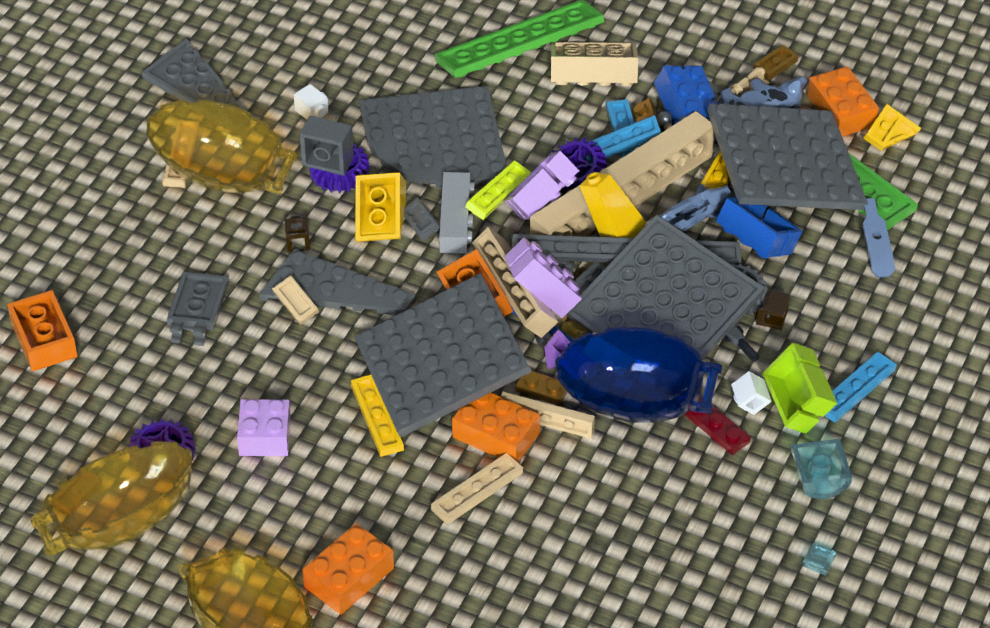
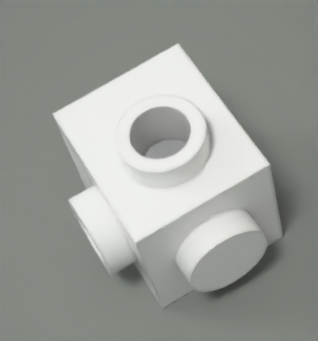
M311 84L293 94L295 111L304 118L308 119L310 115L322 118L328 113L327 96Z
M750 371L731 384L734 392L733 397L738 406L753 415L772 402L765 380Z

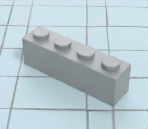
M443 172L439 235L440 253L467 254V246L472 244V231H468V228H473V214H469L470 210L465 207L468 200L471 199L470 195L475 193V182H470V173Z

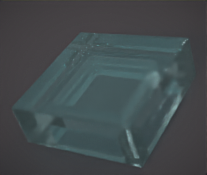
M813 543L803 560V567L826 576L836 558V552Z

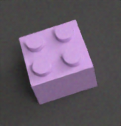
M240 400L237 432L239 456H288L291 426L289 400Z

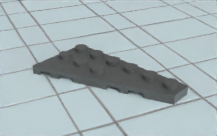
M187 38L142 72L143 79L237 135L253 123L250 113L239 101L235 100L229 88H225L223 81L209 64L200 58L199 52L191 47Z
M297 249L291 252L260 293V300L268 301L269 298L279 299L274 294L272 288L289 276H292L316 307L341 309V306L353 307V311L362 312V309L376 310L379 314L398 315L410 309L416 302V295Z

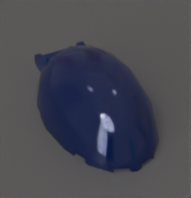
M615 327L605 329V332L592 335V333H587L567 344L568 347L561 357H557L555 360L558 381L571 397L599 414L630 423H660L681 417L689 411L711 413L713 410L711 403L718 374L722 372V365L702 361L697 350L687 345L682 339L650 328ZM704 372H708L702 402H698L701 395Z

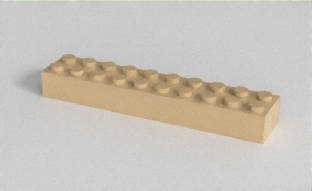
M695 111L675 125L668 127L661 134L652 137L647 143L635 148L625 157L619 158L614 164L602 169L599 173L610 174L636 207L712 157L714 139L712 124ZM580 186L569 190L565 195L552 201L548 206L530 216V235L590 237L598 231Z

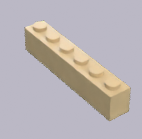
M487 227L472 244L482 256L524 327L542 338L558 321L547 305L514 279L504 257L511 250L510 246L503 237Z

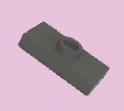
M418 197L405 207L404 217L422 241L440 228Z

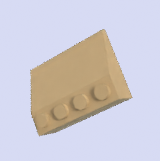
M551 42V82H555L557 85H567L568 82H577V85H589L590 82H595L602 86H609L611 83L631 86L633 83L638 82L636 43Z

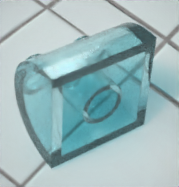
M840 439L791 445V452L801 485L807 496L815 499L831 498L844 492L850 486L852 474Z

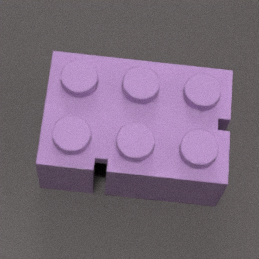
M561 151L550 153L504 202L521 220L530 219V216L536 211H540L547 203L556 200L561 195L559 190L565 186H570L576 180L575 174L579 170Z
M523 238L504 256L510 271L516 281L563 318L582 300L578 292L580 287L572 280L574 276L567 268L562 270L558 266L559 264L556 259L550 254L548 256L543 254L542 248L535 241L530 243L526 238Z

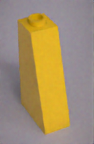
M591 173L579 185L600 237L635 238L645 227L646 221L610 174Z

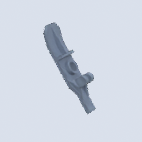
M875 198L866 199L868 205L864 206L866 218L862 226L869 253L871 271L878 278L890 277L895 271L886 222L878 215Z

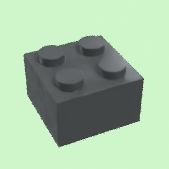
M311 115L308 117L300 132L302 166L344 176L354 158L352 125Z

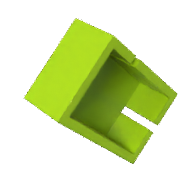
M792 343L762 374L785 427L806 434L820 421L819 416L824 417L837 404V401L823 370L818 368L820 363L814 350L796 343Z

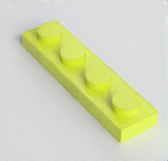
M514 160L468 200L465 207L484 220L532 172Z

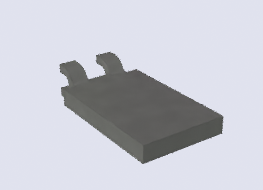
M183 272L167 317V325L170 326V332H172L171 343H181L183 330H191L193 335H196L194 345L204 346L206 330L214 331L229 285L228 276Z

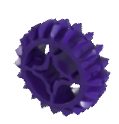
M575 137L574 142H570L566 139V145L559 144V150H552V153L561 151L579 170L575 174L576 180L570 186H565L559 190L562 193L565 191L567 193L569 190L578 187L586 180L589 174L599 173L602 169L607 168L605 154L602 152L599 145L596 146L592 140L588 142L587 139L583 138L580 142ZM586 156L593 158V164H589L586 161Z
M354 144V158L344 176L309 167L312 181L316 183V186H321L323 191L329 189L330 193L338 191L340 194L344 190L349 193L351 188L356 190V176L369 175L370 164L368 163L367 154L363 152V148H357V145Z
M162 418L160 422L155 423L151 420L150 425L142 424L141 429H135L134 436H131L128 447L130 461L134 464L136 471L141 470L143 476L149 474L152 479L156 475L163 479L164 475H169L172 478L175 472L181 474L182 468H189L196 450L194 437L188 430V427H183L181 422L174 424L172 419L164 422Z

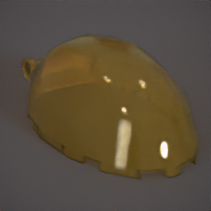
M178 100L160 105L161 108L153 115L147 117L146 136L156 153L176 174L205 188L228 193L253 192L258 189H264L281 194L283 191L282 185L293 162L298 158L296 152L281 147L282 141L279 135L272 131L264 120L261 121L251 116L250 112L237 106L211 100H198V102ZM283 158L285 160L273 182L271 179L274 176L279 159Z
M162 441L151 442L152 446L140 449L138 445L126 447L93 460L79 469L80 473L69 480L67 478L63 479L58 484L59 489L53 494H48L44 499L47 509L35 514L30 520L44 543V552L47 555H55L67 548L82 551L106 550L134 541L167 519L189 492L192 475L191 450L178 446L177 442ZM53 522L60 535L52 538L47 528V525Z
M222 548L214 555L189 564L182 563L178 566L181 577L186 581L191 612L201 628L312 627L313 617L309 613L306 596L290 575L280 567L274 568L268 564V559L260 555L253 557L249 554H244V549L238 548L232 549V553H230L226 548Z

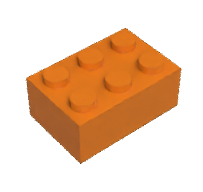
M848 66L809 77L808 99L816 110L832 111L842 137L869 129L878 117V105Z
M477 249L437 271L446 290L481 273L503 317L513 312L504 292Z
M53 290L7 304L11 325L32 372L77 358L74 337Z
M489 393L461 407L452 418L453 438L497 458L508 453L517 462L521 460L540 434V414L493 393Z
M355 523L303 568L304 587L342 615L394 569L393 550Z

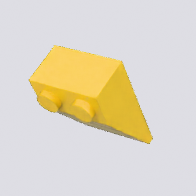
M400 172L356 176V242L401 239L404 209L406 206V180Z

